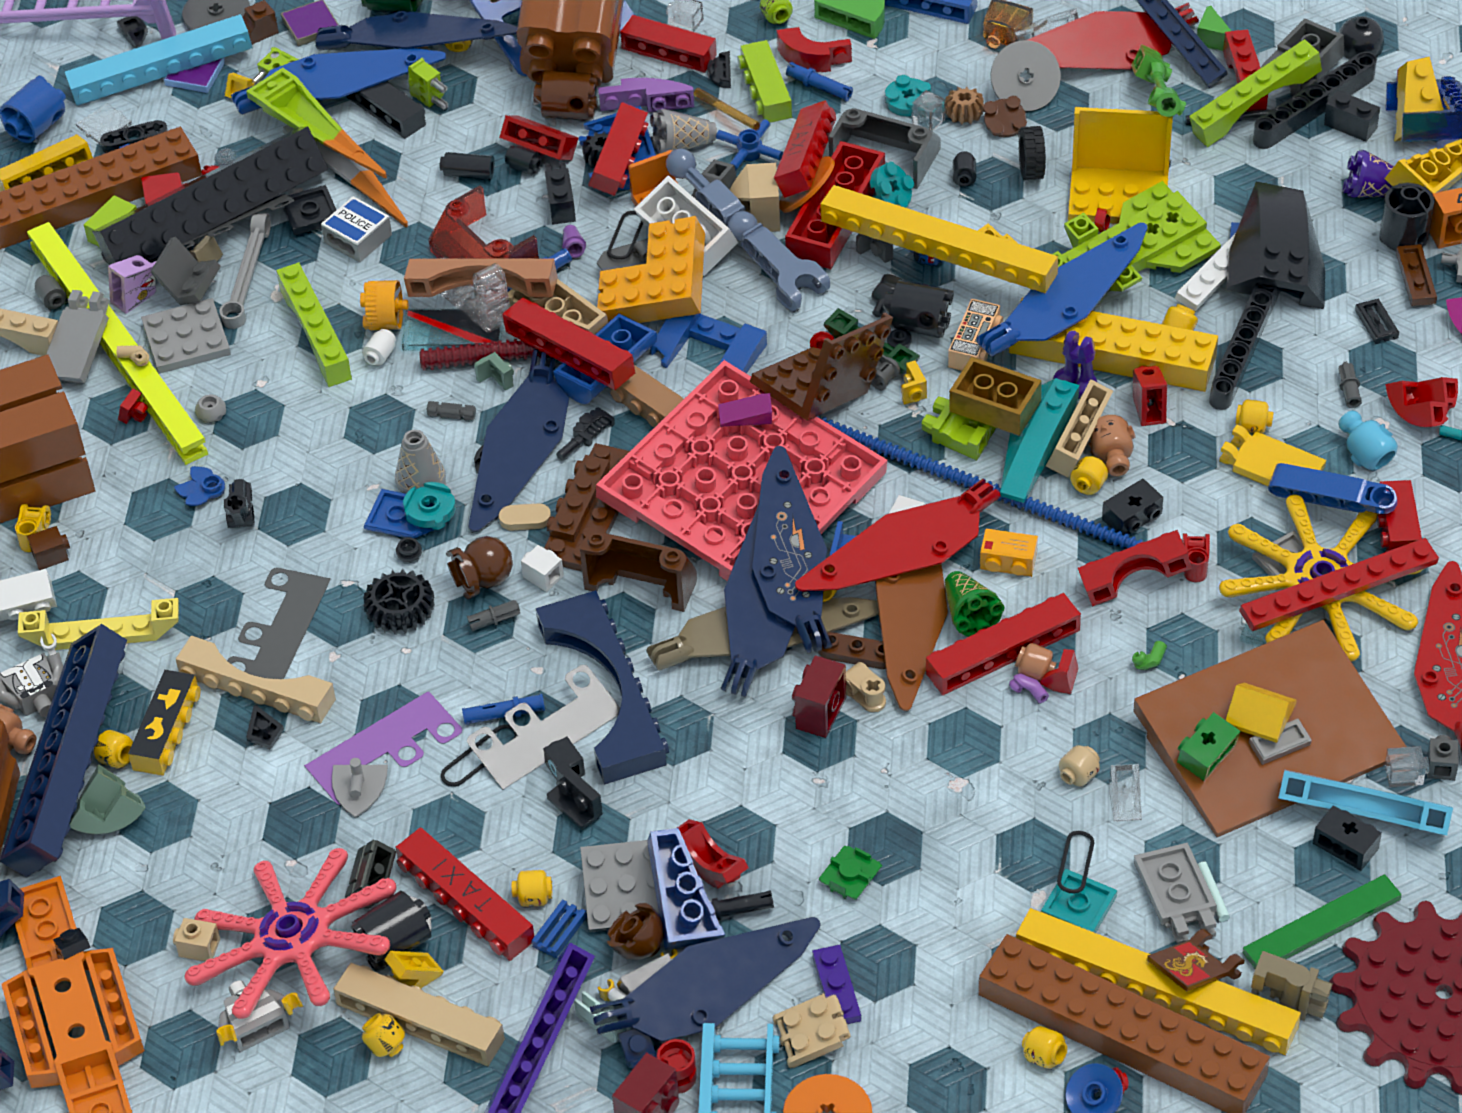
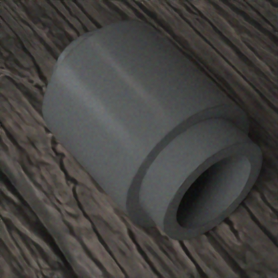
M43 275L35 281V293L46 308L57 309L65 303L66 293L54 277Z

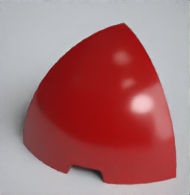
M1440 377L1420 382L1398 381L1385 384L1389 401L1396 413L1402 419L1415 426L1435 427L1444 424L1448 420L1446 416L1448 410L1456 405L1458 396L1457 378Z

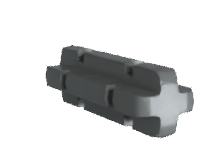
M429 401L426 408L427 415L435 417L440 414V417L461 419V417H464V420H474L476 416V407L474 405L462 407V404L446 402L439 404L437 401Z

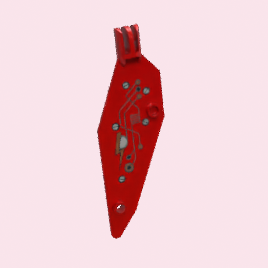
M1449 561L1432 586L1414 677L1428 717L1455 732L1462 753V572L1457 562Z

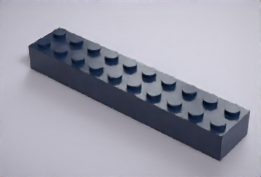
M103 624L95 627L70 645L0 857L2 864L25 877L36 871H41L51 862H56L63 853L62 844L70 830L69 822L78 805L76 800L85 783L83 780L85 772L92 761L90 758L92 749L98 742L97 734L99 727L105 720L104 712L112 698L111 690L113 684L119 676V672H117L119 664L125 657L126 652L124 649L127 639Z

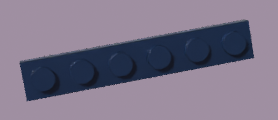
M1135 0L1208 88L1228 75L1224 66L1168 0Z

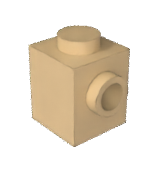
M183 918L180 928H176L173 935V944L176 945L179 957L199 961L213 959L220 942L216 923Z

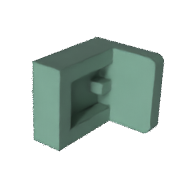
M495 352L474 364L476 379L479 382L492 376L505 391L514 386V370L509 362H504Z

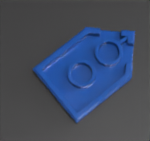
M381 489L363 526L366 530L405 538H416L435 530L410 524L406 519L403 505L406 494ZM430 502L429 505H424V506H425V507H432V506H434V504H433L432 502Z

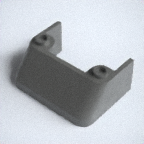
M856 108L843 112L828 137L830 157L840 141L848 143L852 135L917 153L913 159V188L918 189L941 149L940 137L928 128Z

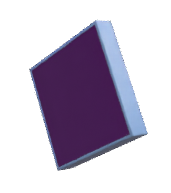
M221 58L191 69L166 75L164 79L165 86L208 93L223 68L225 59Z

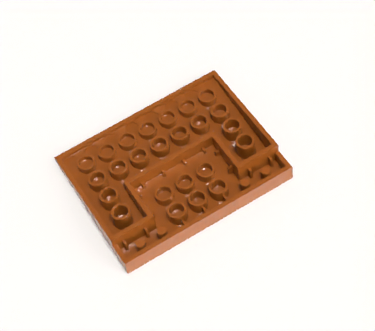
M1324 620L1134 698L1133 712L1146 729V738L1216 837H1220L1298 803L1278 798L1284 769L1345 783L1409 755V750ZM1247 683L1297 700L1288 722L1299 719L1312 740L1311 745L1262 765L1249 744V739L1254 735L1240 731L1236 746L1205 781L1177 763L1180 743L1186 736L1189 738L1195 733L1194 729L1202 718L1207 720L1214 712L1226 720L1236 685Z

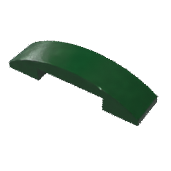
M839 308L835 310L823 325L835 339L860 328L857 318ZM886 342L884 343L883 355L897 362L901 370L900 373H906V363L915 360L917 362L920 359L919 354L900 343L895 348Z

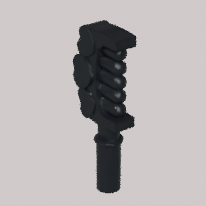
M600 407L591 410L590 413H584L579 418L576 426L573 427L574 438H571V441L556 453L558 459L563 461L577 448H580V445L583 443L588 446L592 445V439L604 430L606 426L615 425V418Z

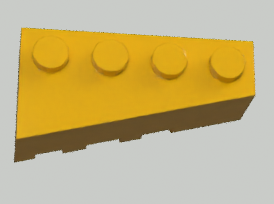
M1462 139L1446 144L1440 149H1431L1423 155L1420 153L1413 155L1408 160H1405V158L1398 160L1384 179L1392 186L1401 183L1419 184L1427 188L1432 194L1448 190L1462 178Z

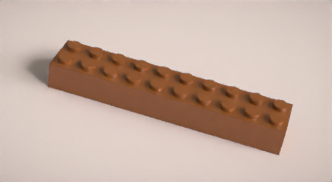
M180 126L1 191L0 250L30 239L27 231L47 222L55 230L91 217L113 196H117L127 202L144 197L142 177L177 172L180 173L183 183L202 176L198 154Z
M1006 934L979 975V996L1042 1026L1059 1032L1080 1044L1226 1113H1246L1268 1075L1269 1055L1009 934Z

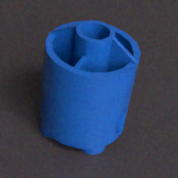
M39 75L30 80L0 107V120L9 135L21 142L31 143L64 115L66 96L63 91L55 89L43 76Z

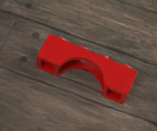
M1248 29L1225 32L1223 54L1227 67L1234 68L1238 84L1261 68ZM1268 94L1251 105L1246 111L1267 109Z
M1178 530L1164 533L1149 541L1138 543L1133 547L1112 553L1110 556L1078 567L1092 607L1116 598L1122 581L1136 571L1155 570L1168 578L1192 569Z

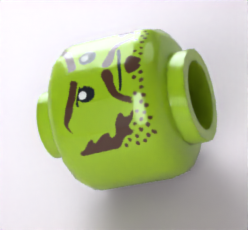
M790 0L760 1L761 12L772 24H781L792 15L793 6Z

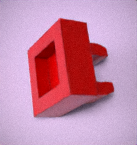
M135 389L130 391L120 405L119 421L127 424L132 417L138 422H142L147 416L145 412L148 406L140 402L141 392Z

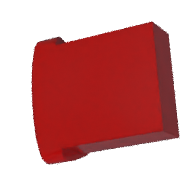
M1064 649L1059 667L1047 672L1041 679L1040 684L1056 692L1072 694L1079 669L1075 651Z

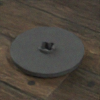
M188 0L182 11L183 21L189 30H194L240 14L243 17L245 13L244 8L249 7L250 3L249 0Z

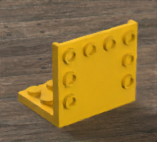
M1075 107L1068 221L1085 213L1094 223L1097 209L1104 208L1111 213L1110 223L1118 224L1123 202L1161 181L1168 186L1173 116L1165 117L1158 111Z

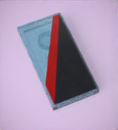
M408 309L405 313L402 350H420L422 348L424 350H428V348L436 350V347L444 349V346L452 348V345L459 347L460 344H463L464 347L468 343L473 346L475 343L482 345L483 342L490 344V341L498 343V340H502L504 320L502 313H504V309Z

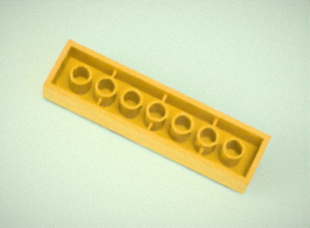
M1091 311L1087 318L1046 341H1018L1009 347V353L1065 364L1063 341L1069 331H1076L1079 333V346L1086 336L1093 339L1096 352L1092 361L1093 370L1133 377V370L1140 366H1159L1168 385L1206 392L1217 356L1218 335Z

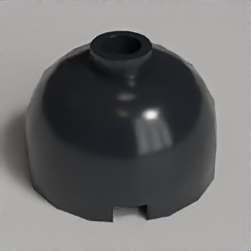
M1357 16L1350 18L1341 26L1338 33L1344 35L1345 58L1351 59L1362 52H1369L1378 57L1383 51L1384 33L1379 23L1374 19Z

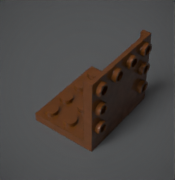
M885 312L882 314L881 319L834 340L826 338L821 350L811 347L754 372L751 375L750 383L765 393H770L772 398L806 421L868 393L871 381L877 373L878 361L884 353L883 346L885 340L891 332L890 325L893 317Z

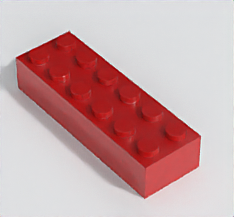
M840 141L831 156L835 162L833 171L821 188L803 204L785 235V247L798 259L815 261L821 267L832 269L852 231L822 222L821 202L833 185L872 197L875 193V188L871 189V174L874 169L885 164L884 152Z

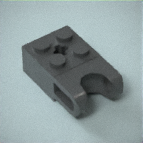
M1304 18L1277 45V50L1263 63L1261 68L1304 39L1310 43L1320 54L1322 71L1303 84L1289 85L1290 96H1294L1325 76L1344 56L1343 34Z

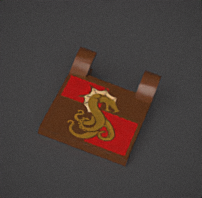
M1205 929L1197 931L1188 941L1147 956L1149 963L1186 992L1227 976L1233 980L1241 977L1242 972L1237 967L1245 962L1238 954H1232L1224 963L1211 955L1209 947L1204 943L1207 940H1211L1213 935Z

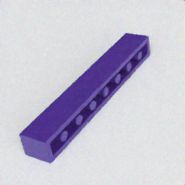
M571 942L561 953L484 1113H521L595 955Z

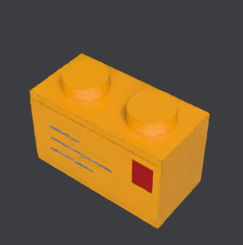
M986 529L980 552V569L1032 577L1037 556L1038 536Z

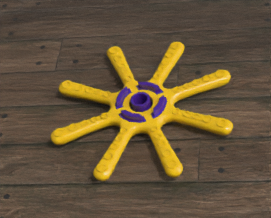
M1297 494L1288 496L1286 506L1304 547L1299 553H1292L1287 549H1283L1241 524L1231 525L1228 535L1234 542L1281 563L1287 571L1284 574L1275 576L1224 580L1219 585L1221 595L1232 598L1258 592L1286 589L1354 564L1349 561L1347 555L1375 523L1378 517L1377 513L1368 511L1359 513L1338 545L1327 549L1321 547L1316 541L1304 499ZM1422 570L1416 571L1408 575L1420 573ZM1366 591L1321 606L1327 611L1335 638L1351 662L1358 659L1360 651L1341 609L1343 602H1355L1403 630H1413L1418 624V618L1411 612ZM1303 613L1275 623L1265 636L1266 643L1290 634Z

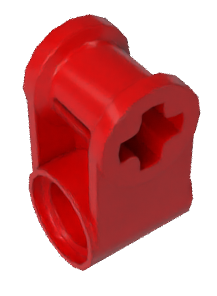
M1183 533L1182 542L1192 569L1184 571V576L1191 582H1201L1207 578L1210 534L1188 536L1187 533Z

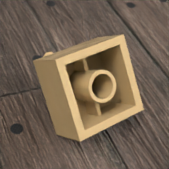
M776 163L747 164L732 184L730 191L745 206V211L755 216L758 223H761L763 227H766L771 232L780 231L779 191L774 179L777 171Z

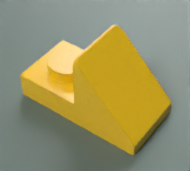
M390 951L384 959L392 968L393 977L408 986L423 988L439 978L444 972L429 953Z

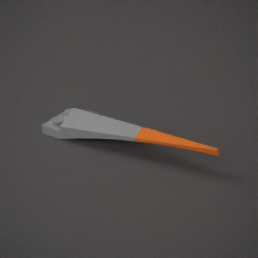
M289 125L283 127L284 134L294 130ZM315 140L329 169L351 183L404 227L408 228V221L372 171Z

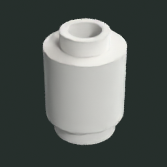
M386 329L375 332L362 350L365 360L371 365H382L395 348V335Z

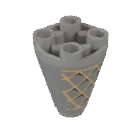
M659 109L656 113L650 114V125L653 127V136L650 138L657 154L679 148L688 150L716 140L717 127L715 122L667 109Z
M420 430L406 432L402 439L395 471V483L398 490L406 494L415 486L416 489L424 487L423 483L438 482L446 485V471L427 437Z

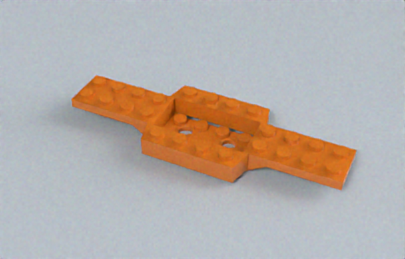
M61 876L20 888L24 892L23 916L15 922L27 970L1 983L30 1086L31 1088L61 1085L69 1113H132L118 1066L145 1050L113 948L82 951L64 960L56 949L53 939L59 937L66 930L77 928ZM86 970L90 972L111 1042L105 1040L85 974ZM62 981L71 983L70 989L66 992L56 991V985ZM36 986L57 1054L55 1060L33 988ZM74 1027H83L85 1029L84 1034L79 1038H71L69 1031Z

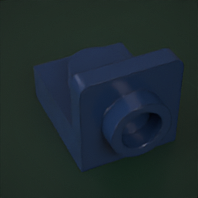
M634 1028L617 1033L627 1067L634 1068L646 1052L657 1058V1053L654 1051L650 1036Z

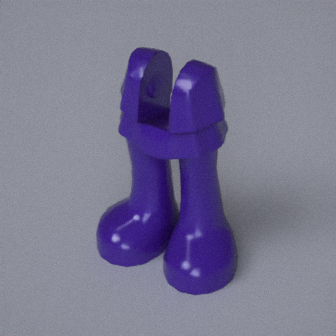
M1069 331L1063 341L1065 366L1056 371L1053 379L1057 378L1080 385L1078 399H1080L1090 379L1097 382L1092 366L1096 353L1094 350L1095 345L1093 339L1086 336L1079 346V333ZM1078 364H1081V372L1078 369Z

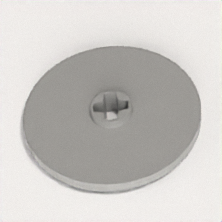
M1022 40L1007 45L997 54L991 67L990 79L998 99L1017 96L1020 98V105L1024 111H1033L1048 104L1056 95L1060 85L1061 73L1055 56L1048 48L1034 41ZM1027 70L1028 75H1031V78L1024 82L1023 77H1020V74Z

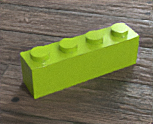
M764 40L740 45L741 55L737 56L740 69H744L745 84H750V96L752 100H756L757 114L762 115V118L770 123L792 118V101L768 41Z

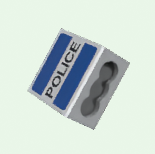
M354 196L321 223L324 243L358 262H362L392 235L389 216Z

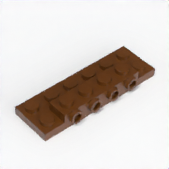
M595 443L590 454H585L583 461L578 460L574 468L575 477L574 479H568L565 486L566 496L565 498L560 497L556 504L557 514L555 517L550 516L547 522V531L550 533V537L544 549L553 551L557 557L561 558L563 567L582 572L580 548L586 536L594 532L610 533L619 512L596 498V484L630 451Z

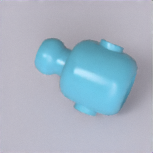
M1354 410L1348 411L1340 418L1338 422L1339 428L1344 433L1349 434L1346 445L1352 454L1351 459L1359 467L1363 466L1370 471H1375L1387 465L1395 457L1398 445L1392 437L1393 434L1385 428V424H1380L1375 420L1363 422L1361 415Z

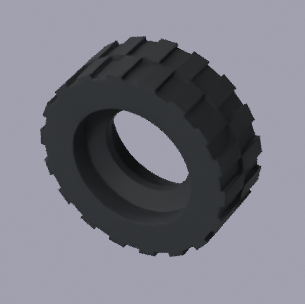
M1020 127L1018 145L1021 176L1023 180L1043 179L1046 169V151L1042 127Z

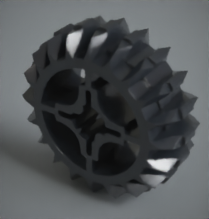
M392 569L389 575L382 573L381 579L373 578L372 584L367 585L363 596L364 612H366L369 622H373L376 629L382 627L384 633L392 629L394 634L398 630H403L406 634L408 628L416 630L417 624L425 625L426 618H431L432 610H434L435 606L434 591L429 581L425 580L422 574L416 576L413 570L406 573L404 569L400 573H395Z

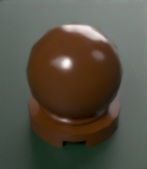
M484 536L476 538L466 546L464 552L458 547L446 552V556H451L452 560L447 563L455 585L457 587L462 585L466 592L463 593V596L466 599L480 594V587L488 589L503 583L509 577L513 567L512 552L504 542L496 537Z

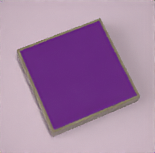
M318 0L281 13L282 21L298 46L315 41L319 28L339 25L324 0Z

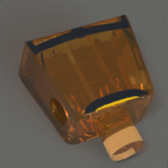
M991 0L984 19L983 37L987 39V44L992 48H998L1000 44L1009 45L1019 41L1033 27V8L1006 0Z

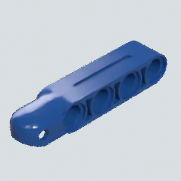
M1279 463L1275 466L1268 486L1269 492L1278 497L1287 498L1290 495L1297 494L1307 503L1358 513L1368 511L1378 514H1389L1395 510L1398 504L1395 491L1386 484L1285 463Z

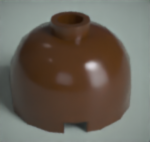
M647 903L634 905L637 910L629 913L627 910L623 912L608 931L607 935L611 938L610 941H607L608 945L625 959L631 961L642 960L654 956L660 950L664 937L663 922L655 909Z

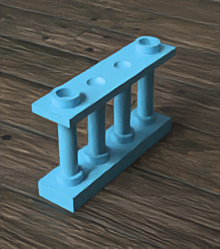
M703 1023L699 1113H717V1111H713V1103H718L719 1100L765 1101L764 1113H777L772 1112L774 1053H779L780 1039L779 1035H774L773 1024H767V1038H721V1035L715 1034V1023ZM721 1050H766V1063H720V1060H715V1053H721ZM720 1075H766L765 1089L719 1088L718 1085H714V1078H719Z

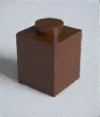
M57 526L27 536L32 555L39 570L69 560L66 550L70 549L66 534L60 535Z

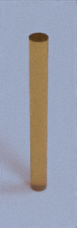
M700 88L694 90V96L756 131L760 128L758 121Z

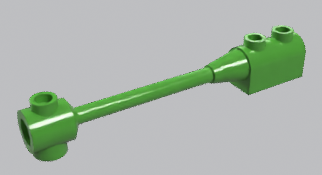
M1141 44L1131 66L1135 76L1156 85L1149 96L1148 104L1156 107L1157 111L1165 117H1171L1175 114L1181 115L1186 102L1180 100L1177 92L1170 87H1166L1165 84L1172 73V69L1169 68L1170 64L1164 62L1158 51Z

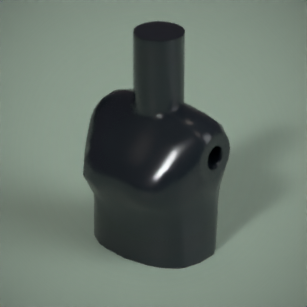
M891 274L883 275L880 283L875 287L871 295V299L877 303L872 311L875 317H881L886 292L894 293L897 281L901 278Z

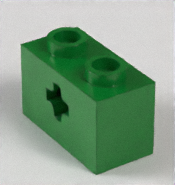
M1214 712L1207 720L1202 718L1196 725L1193 736L1191 738L1186 736L1178 747L1180 753L1177 763L1203 781L1207 779L1236 746L1240 735L1239 729Z

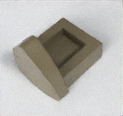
M206 235L194 249L189 251L198 262L218 261L223 256L214 236L210 237L209 235Z

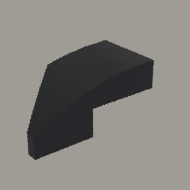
M133 16L117 21V27L135 49L141 47L148 33V28L143 20Z

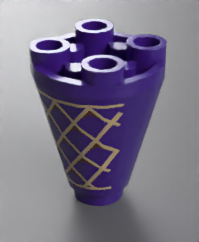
M1357 151L1355 156L1351 155L1348 160L1347 170H1350L1348 179H1345L1343 183L1342 193H1346L1349 197H1385L1386 192L1393 186L1384 178L1394 166L1368 151Z

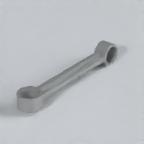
M255 213L252 215L250 237L230 301L224 303L219 310L222 324L226 328L236 329L243 326L246 322L243 305L264 238H268L270 234L271 218L269 214ZM230 313H240L235 317H226Z

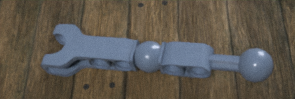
M679 148L673 150L668 155L666 168L669 174L679 179L686 178L697 189L695 193L697 201L731 230L737 241H741V246L747 254L777 284L776 298L786 309L793 312L800 308L802 295L798 288L807 287L817 294H822L830 289V278L818 263L811 260L798 259L769 229L758 223L754 215L745 211V206L720 180L716 179L710 183L696 169V160L693 153L687 149Z

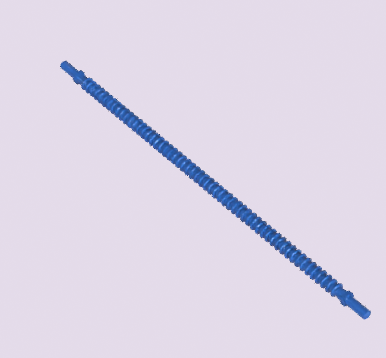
M826 417L821 419L867 448H870V450L874 452L877 450V454L884 453V457L890 455L891 460L897 458V462L903 460L904 465L910 463L912 468L917 466V470L923 468L925 473L930 471L931 475L936 473L938 478L943 476L944 480L950 479L951 483L956 481L957 485L963 484L964 488L972 487L980 481L979 476L973 478L971 473L966 475L964 470L959 472L958 468L953 470L951 465L946 467L945 463L939 464L938 460L932 462V458L926 459L925 455L919 457L917 452L912 454V450L906 452L904 447L899 449V445L893 447L891 442L886 444L885 440L880 442L878 437L873 439L872 435L866 436L865 432L860 434L858 429L853 431L852 427L847 429L845 424L840 426L839 422L834 424L832 419L827 421ZM999 484L992 485L993 490L997 489L1000 492ZM1002 496L998 499V501L1003 499L1005 504L1010 502L1013 507L1017 505L1018 509L1024 507L1025 512L1031 510V514L1038 513V517L1044 515L1046 520L1051 518L1052 522L1058 521L1059 525L1065 523L1066 528L1072 526V530L1078 528L1080 533L1085 531L1087 536L1093 534V538L1099 537L1100 541L1106 539L1108 544L1113 542L1114 546L1119 544L1121 549L1125 547L1128 549L1143 542L1142 539L1136 541L1134 536L1129 538V534L1123 536L1121 531L1116 533L1114 528L1108 530V526L1102 528L1101 523L1095 525L1093 520L1088 522L1087 518L1082 520L1080 515L1074 517V513L1067 514V510L1061 512L1059 507L1054 509L1053 505L1047 506L1046 502L1040 504V500L1036 499L1033 501V497L1027 498L1024 503Z

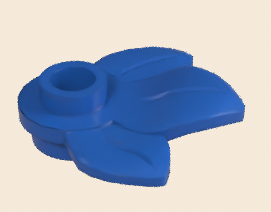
M192 466L190 468L192 480L174 486L178 495L187 498L186 505L189 506L202 505L210 498L222 495L226 488L225 482L220 476L213 474L209 468Z

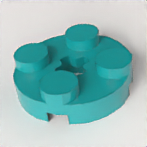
M907 75L898 76L896 81L890 83L885 90V103L888 104V109L899 116H912V113L918 111L919 114L924 113L932 102L931 85L916 78H909Z
M888 162L873 170L870 185L871 189L875 188L877 194L874 198L907 207L912 198L914 181L910 175H906L901 167L894 162Z
M438 482L423 483L424 487L416 489L415 486L411 488L403 500L407 521L410 524L423 528L442 529L446 522L453 517L456 510L455 498L451 494V490L446 485ZM430 502H433V503H434V506H432V507H425V506H424V505H429Z

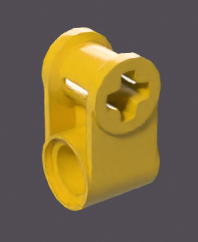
M27 504L21 505L15 531L19 546L24 552H31L27 536L49 527L51 510L48 505H44L42 508L28 507Z

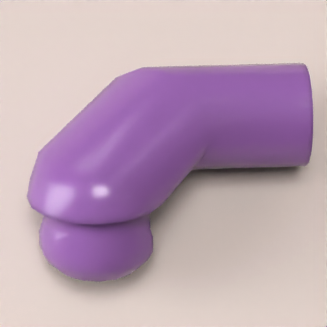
M1020 673L1014 675V679L1009 682V686L1017 693L1021 692L1023 688L1027 689L1038 703H1043L1049 698L1047 691L1034 678Z

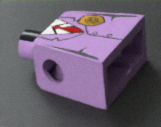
M136 255L109 265L110 303L127 314L151 297L156 291L155 277L151 274L156 261L150 263L143 257Z

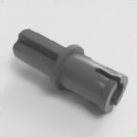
M1345 361L1338 367L1341 378L1340 389L1344 392L1346 406L1356 408L1362 404L1359 392L1360 381L1356 378L1353 364Z
M512 600L495 607L490 605L487 610L468 615L467 620L468 623L479 620V622L470 624L471 631L474 632L492 624L497 626V622L519 615L520 608L517 601Z

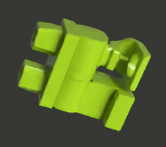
M938 396L933 404V412L939 414V417L926 414L922 420V430L932 435L933 443H941L943 446L977 461L988 445V441L996 427L950 412L949 399Z

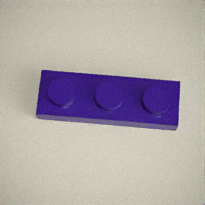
M840 944L812 950V957L823 994L826 997L836 995L846 1024L861 1022V1012Z

